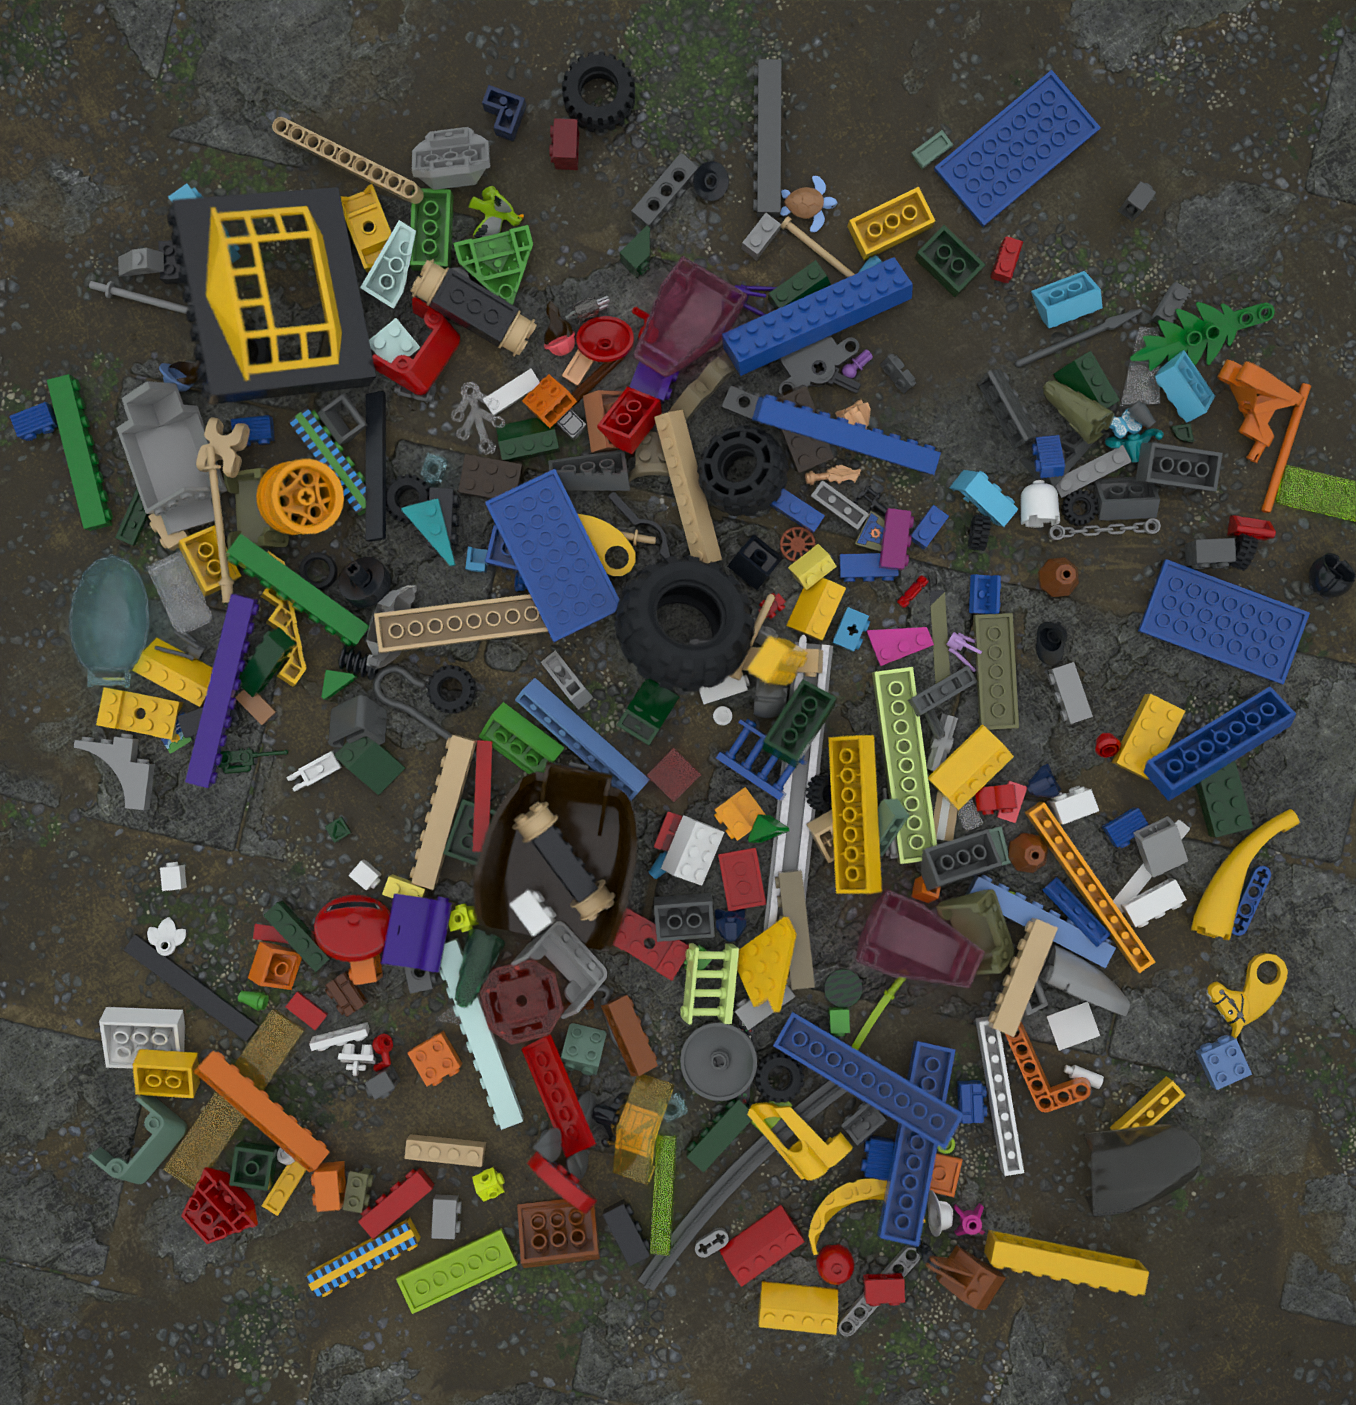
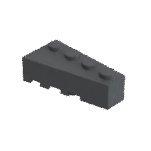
M623 450L548 461L549 471L556 470L566 491H630L625 451Z

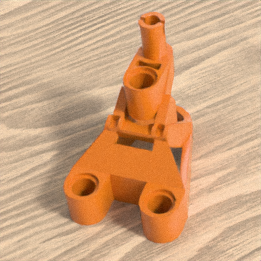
M1226 360L1217 378L1229 385L1239 405V411L1244 415L1245 419L1238 432L1255 441L1246 459L1258 463L1265 447H1269L1274 439V434L1268 422L1275 410L1288 406L1300 407L1304 397L1253 363L1245 361L1242 366L1234 361Z

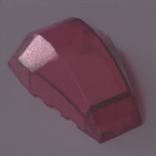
M682 255L659 288L657 298L653 303L652 311L646 321V326L640 336L633 358L664 377L673 375L701 357L722 340V334L730 331L740 314L747 294Z
M886 889L873 904L858 940L855 961L892 977L970 988L985 952L920 902Z

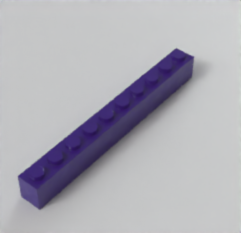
M236 593L230 596L185 780L186 783L209 788L217 781L218 773H216L217 765L221 764L223 754H220L221 748L225 746L227 736L225 735L226 728L230 727L232 717H229L231 709H234L236 704L234 695L235 691H238L240 688L241 680L239 675L245 668L246 661L243 659L245 653H248L250 648L248 638L249 634L252 635L255 623L252 622L254 615L257 616L259 611L258 599Z

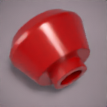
M1102 733L1096 739L1095 752L1101 757H1112L1121 748V742L1111 733Z

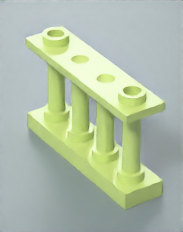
M689 943V949L686 950L687 970L684 1002L680 1009L681 1017L687 1024H692L693 1016H717L724 1024H732L739 948L734 944H725L723 951H699V947ZM698 959H723V968L721 970H697ZM696 978H721V987L719 989H695ZM694 997L720 998L717 1008H693Z

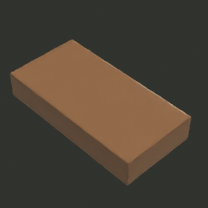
M243 690L235 697L261 725H264L277 712L260 694L252 698Z

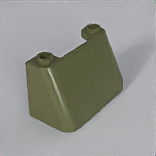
M256 468L239 471L235 478L227 477L224 474V484L227 491L235 494L237 531L230 532L227 538L228 550L240 534L262 549L282 548L288 545L289 535L280 533L270 527L260 515L257 507V487L262 476L269 469ZM280 496V505L283 506L285 500L282 496Z
M985 889L944 900L936 906L938 916L942 920L950 919L961 950L955 958V965L960 975L998 974L1011 962L1014 957V946L997 895L993 889Z

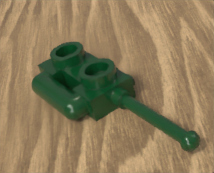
M241 748L239 751H221L220 754H223L218 768H222L225 774L249 772L251 765H255L254 758L259 756L287 755L288 750L257 753L251 748H247V750ZM242 762V765L231 766V763Z

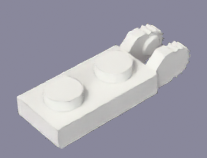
M334 751L321 756L299 768V771L286 777L288 781H293L300 775L303 777L304 782L296 784L292 788L295 792L305 786H309L341 769L342 766L334 756Z

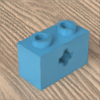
M847 607L832 640V644L854 652L855 649L859 650L863 641L860 636L863 631H867L870 621H868L869 616ZM855 626L854 630L857 632L849 635L850 631L847 628Z

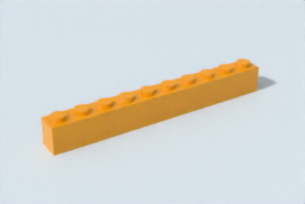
M1038 802L1024 813L1096 917L1111 933L1110 937L1133 970L1141 973L1154 964L1155 961L1045 802Z

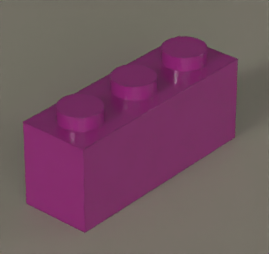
M891 508L886 510L879 568L902 571L904 566H908L909 555H906V550L911 545L909 528L913 527L914 522L911 511Z

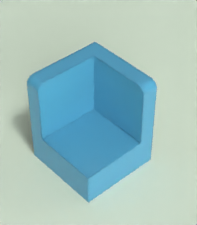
M468 546L465 569L467 571L487 573L488 564L485 563L488 550Z

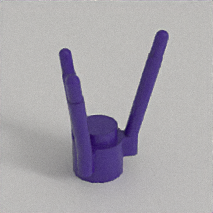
M735 285L732 300L737 301L736 305L763 316L766 314L744 303V301H748L749 296L766 297V294L750 290L773 291L777 287Z

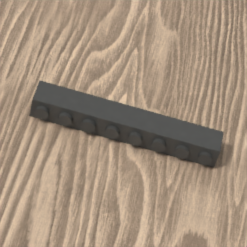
M758 59V66H754V78H758L757 85H754V97H757V104H754V116H757V123H754V135H757V142H754L753 154H757V161L753 162V173H757V180H753V192H757V199H753V211H757V218H762L765 213L769 214L772 218H779L781 212V59Z

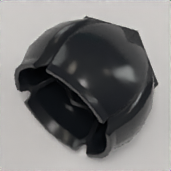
M1326 553L1324 556L1316 559L1310 568L1309 588L1326 600L1339 597L1351 589L1355 582L1356 574L1347 561H1340V556Z

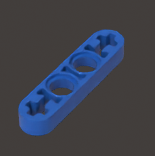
M1258 865L1251 870L1241 892L1234 921L1236 924L1239 923L1241 929L1235 931L1236 928L1233 927L1232 934L1240 936L1247 931L1271 878L1269 868ZM1263 870V874H1265L1264 878H1259L1257 872ZM1253 880L1262 883L1261 886L1259 884L1252 883ZM1252 886L1258 889L1255 897H1251L1248 893L1249 888ZM1243 904H1248L1250 907V911L1247 914L1241 913L1240 908ZM1237 915L1246 918L1245 921L1240 920V918H1237Z

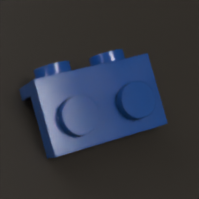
M970 575L969 613L999 614L1001 605L1000 575Z

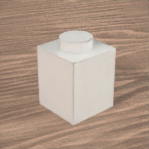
M365 859L360 861L349 874L365 890L374 889L381 881L379 877L382 875Z
M178 862L166 863L165 867L160 868L162 891L178 890L187 887L185 865H178Z

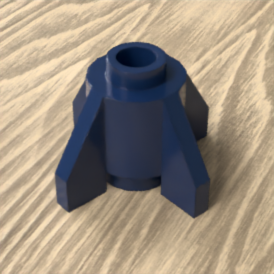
M1049 764L1040 767L1035 775L1028 780L1027 789L1031 795L1047 798L1060 795L1061 787L1056 782Z
M739 909L736 912L715 910L716 928L721 937L729 942L740 938L746 928V919H744L745 909Z

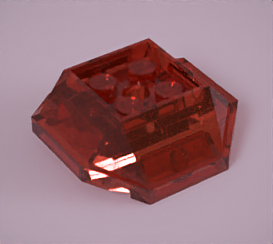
M533 959L524 960L514 966L508 964L493 968L479 991L488 1029L511 1045L549 1036L564 1011L555 971ZM520 995L525 996L527 1003L520 1004L517 1001V997Z

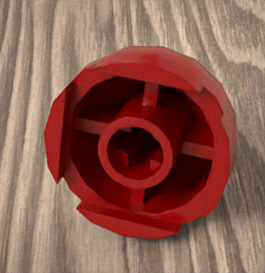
M829 1244L819 1251L816 1258V1267L818 1274L825 1282L832 1285H840L847 1282L854 1273L855 1262L852 1253L847 1247L841 1244Z

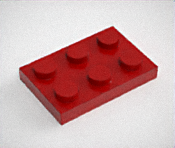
M756 847L718 854L728 911L766 905Z

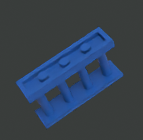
M748 718L746 721L740 719L738 723L744 726L743 730L731 749L726 751V753L719 752L716 759L779 801L783 800L787 795L783 792V786L795 768L788 764L777 783L771 784L767 781V776L779 759L771 755L761 772L757 774L753 772L751 765L762 750L763 741L767 734L757 729V724ZM752 731L760 736L745 762L742 761L740 763L735 760V755ZM805 755L800 761L802 765H806L808 762L804 759Z

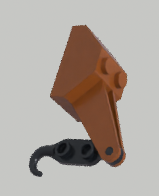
M922 1240L919 1242V1247L915 1246L917 1248L916 1253L922 1257L921 1260L926 1263L925 1265L938 1273L936 1279L960 1300L975 1309L986 1310L1006 1279L1003 1273L958 1245L955 1246L948 1258L937 1257L931 1251L932 1248Z

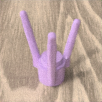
M953 632L946 644L950 647L948 651L955 654L966 666H969L972 672H975L976 669L957 649L961 651L964 646L978 654H981L982 651L966 643L968 641L975 644V639Z

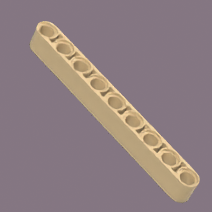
M278 117L274 120L272 128L284 140L412 204H418L423 200V190L413 181L286 118ZM366 165V169L361 172L362 168ZM383 173L382 177L377 180L378 176ZM399 181L398 186L393 188L394 184ZM415 189V193L410 196V192Z

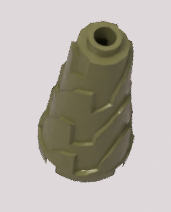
M1056 380L1048 381L1043 386V394L1086 443L1092 444L1103 435L1101 431L1103 429L1108 430L1113 422L1114 413L1110 409H1107L1095 400L1092 401L1079 391L1076 392Z

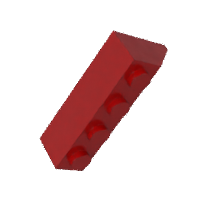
M780 1204L729 1240L727 1245L719 1249L730 1272L742 1287L805 1241L803 1234Z

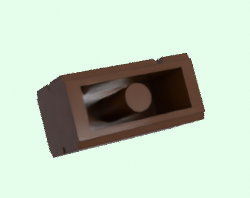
M347 970L325 985L327 987L325 990L327 995L331 999H335L338 1004L336 1008L341 1015L345 1014L348 1017L368 1003L358 985H353V980H350Z

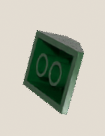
M367 736L352 743L347 742L334 755L377 795H380L406 769L382 744L378 745Z

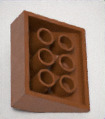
M565 1199L517 1205L520 1259L523 1268L600 1259L595 1204L587 1214L577 1209Z

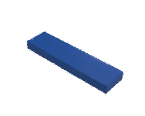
M1057 877L1043 889L1046 895L1096 947L1111 935Z

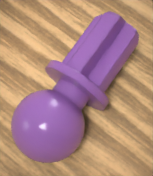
M866 349L855 359L852 358V364L843 366L842 375L850 379L854 378L857 369L859 368L862 371V367L872 359V354Z

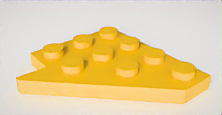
M783 917L739 949L737 971L753 1007H759L768 1000L774 1013L781 1011L797 935L789 917Z

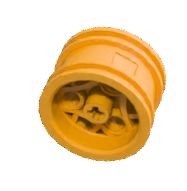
M300 459L283 462L267 470L258 484L256 499L260 515L270 527L283 534L299 535L319 533L332 526L339 518L343 509L344 494L341 482L331 468L317 460ZM304 474L308 476L307 484L302 479ZM287 477L289 480L284 485L282 481ZM280 496H282L285 500L283 506L280 505ZM312 507L316 510V514L314 517H312L310 514V509ZM291 515L298 517L296 523L291 520Z

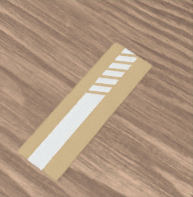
M937 791L933 816L936 839L951 841L954 837L958 809L951 805L939 791Z

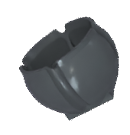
M757 676L753 714L761 718L778 716L786 706L787 685L766 683Z

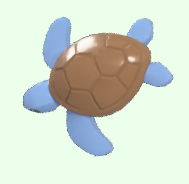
M819 176L812 177L815 189L804 187L792 193L786 189L781 191L782 197L785 199V206L782 207L780 215L787 216L791 212L803 219L813 217L814 221L810 228V232L813 233L817 232L824 224L825 218L821 211L822 208L831 209L837 205V201L833 197L823 198L822 195L826 190V185Z

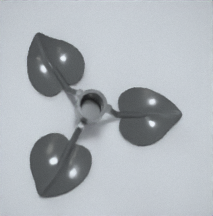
M586 1090L578 1098V1101L590 1126L594 1121L592 1115L597 1105L593 1094ZM558 1128L544 1130L541 1133L540 1139L533 1147L549 1162L557 1160L561 1153V1131ZM585 1149L569 1156L566 1161L569 1175L571 1173L574 1174L580 1181L588 1167L589 1159Z

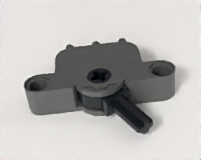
M830 335L780 358V366L788 376V379L780 384L778 395L782 393L784 387L793 389L802 384L807 386V388L811 386L822 387L824 385L832 386L833 383L856 394L861 384L838 372L840 366L857 354L859 349L858 341L855 338H847L837 345ZM851 344L855 350L848 352L845 349V345ZM820 366L821 371L819 373H816V368Z

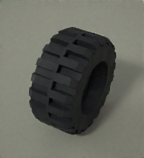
M590 52L588 57L585 58L582 55L577 58V63L572 62L570 64V71L565 72L564 81H562V96L566 112L569 113L571 119L578 120L579 127L583 129L586 126L590 132H594V129H598L599 133H604V129L607 128L610 131L615 130V125L621 126L624 124V118L628 119L631 115V109H634L636 98L635 82L629 67H625V62L621 59L617 61L616 56L613 54L605 56V52H599V55H594L593 52ZM606 79L616 86L617 95L609 104L596 107L587 104L582 99L581 90L591 80Z

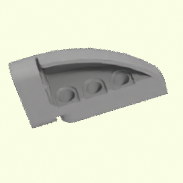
M1055 944L1051 945L1039 974L1040 979L1059 989H1065L1068 993L1123 1016L1127 1015L1130 1009V1001L1111 979L1076 954Z

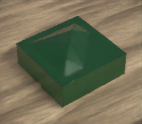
M342 816L324 826L334 843L352 833Z

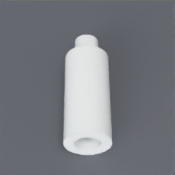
M1066 1065L1064 1067V1072L1069 1074V1078H1087L1092 1087L1100 1089L1104 1079L1102 1075L1077 1065L1072 1067Z

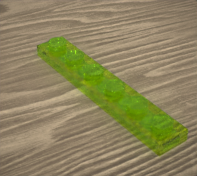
M658 1134L656 1138L650 1254L669 1256L671 1252L677 1136Z

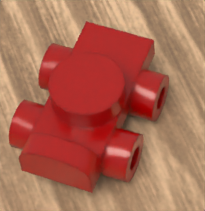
M772 593L775 599L766 618L772 619L777 615L774 611L778 610L780 612L785 608L783 604L786 601L779 593L777 595ZM763 600V601L759 604V606H760L761 608H762V606H763L765 600Z

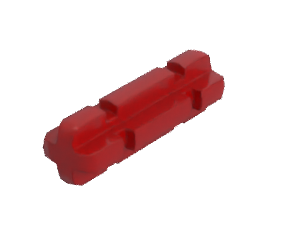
M923 575L919 576L916 583L914 582L897 603L902 608H905L910 603L909 601H912L922 590V587H925L928 583L927 578Z

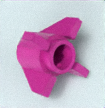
M979 1203L974 1211L966 1210L964 1212L956 1204L953 1206L954 1210L960 1215V1225L954 1231L957 1236L964 1234L975 1235L977 1233L983 1235L985 1233L980 1220L984 1209L982 1204Z

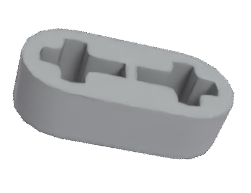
M716 1228L699 1238L695 1243L696 1254L705 1258L723 1248L729 1240L727 1231L723 1228ZM716 1234L725 1235L722 1242L720 1240L713 1242L717 1238ZM703 1243V1245L705 1246L710 1243V1245L707 1246V1251L704 1252L703 1249L699 1250L700 1244Z

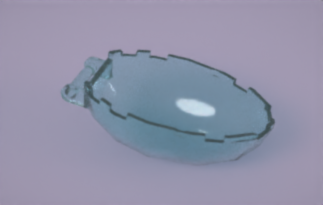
M111 554L108 557L95 560L83 572L79 585L76 587L72 597L69 631L74 652L81 665L88 670V687H93V685H124V687L129 688L131 668L139 661L147 643L150 627L149 601L142 578L128 560ZM94 672L124 673V678L94 677Z

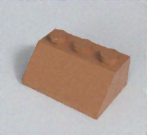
M597 390L583 396L591 453L621 450L616 448L597 428V425L623 391Z

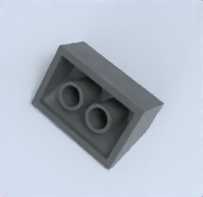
M1136 477L1100 478L1094 481V495L1097 499L1096 504L1099 505V508H1097L1099 520L1157 518L1160 497L1155 484L1137 482Z
M711 893L654 897L657 942L715 937Z

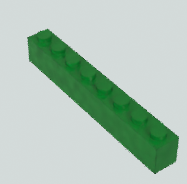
M69 374L48 379L47 384L83 528L92 531L112 526L111 520L113 515L107 506L108 495L103 490L102 483L104 479L102 473L98 470L97 464H99V459L93 450L94 439L89 434L88 427H90V423L84 414L85 403L79 394V390H81L80 383Z
M242 534L238 536L226 552L225 556L228 557L227 560L231 564L244 568L243 572L251 578L254 576L260 580L259 583L266 589L272 588L277 592L276 595L280 599L293 603L292 607L301 613L302 611L309 615L308 618L316 624L321 623L325 626L324 630L326 632L339 636L341 638L340 641L346 646H356L369 628V625Z

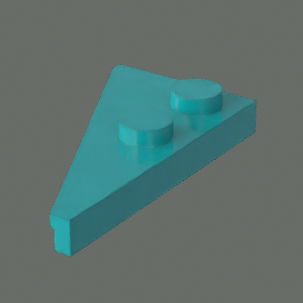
M439 499L403 507L402 511L450 566H455Z

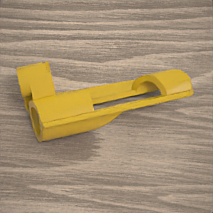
M755 1103L749 1108L747 1115L801 1180H814L824 1175L828 1168L836 1165L853 1148L841 1132L833 1138L829 1137L824 1142L790 1106L778 1107L773 1103ZM769 1117L782 1118L799 1138V1141L787 1149L763 1120Z

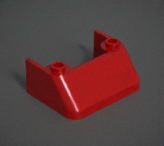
M414 297L412 299L413 313L424 319L425 325L433 330L414 359L406 355H399L392 363H389L376 354L372 358L377 372L416 395H424L429 391L459 347L460 335L443 314Z

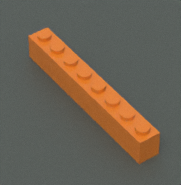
M210 1052L193 1071L309 1173L315 1171L329 1154V1151L326 1149L327 1146L322 1141L314 1139L312 1133L307 1128H302L297 1124L296 1118L291 1115L288 1116L283 1112L284 1109L280 1104L273 1103L268 1099L269 1095L265 1091L258 1090L250 1078H244L239 1073L240 1070L235 1065L228 1064L220 1052Z

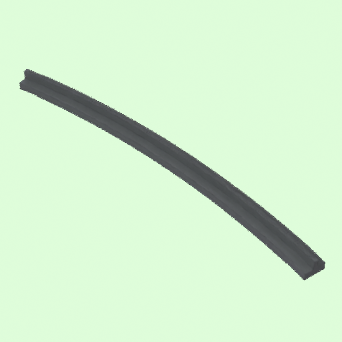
M828 1079L792 1109L807 1123L845 1094L847 1090ZM782 1118L771 1129L782 1144L794 1134ZM762 1134L720 1175L671 1232L638 1278V1281L644 1284V1288H650L652 1291L656 1289L671 1266L710 1217L742 1182L776 1150L765 1135Z

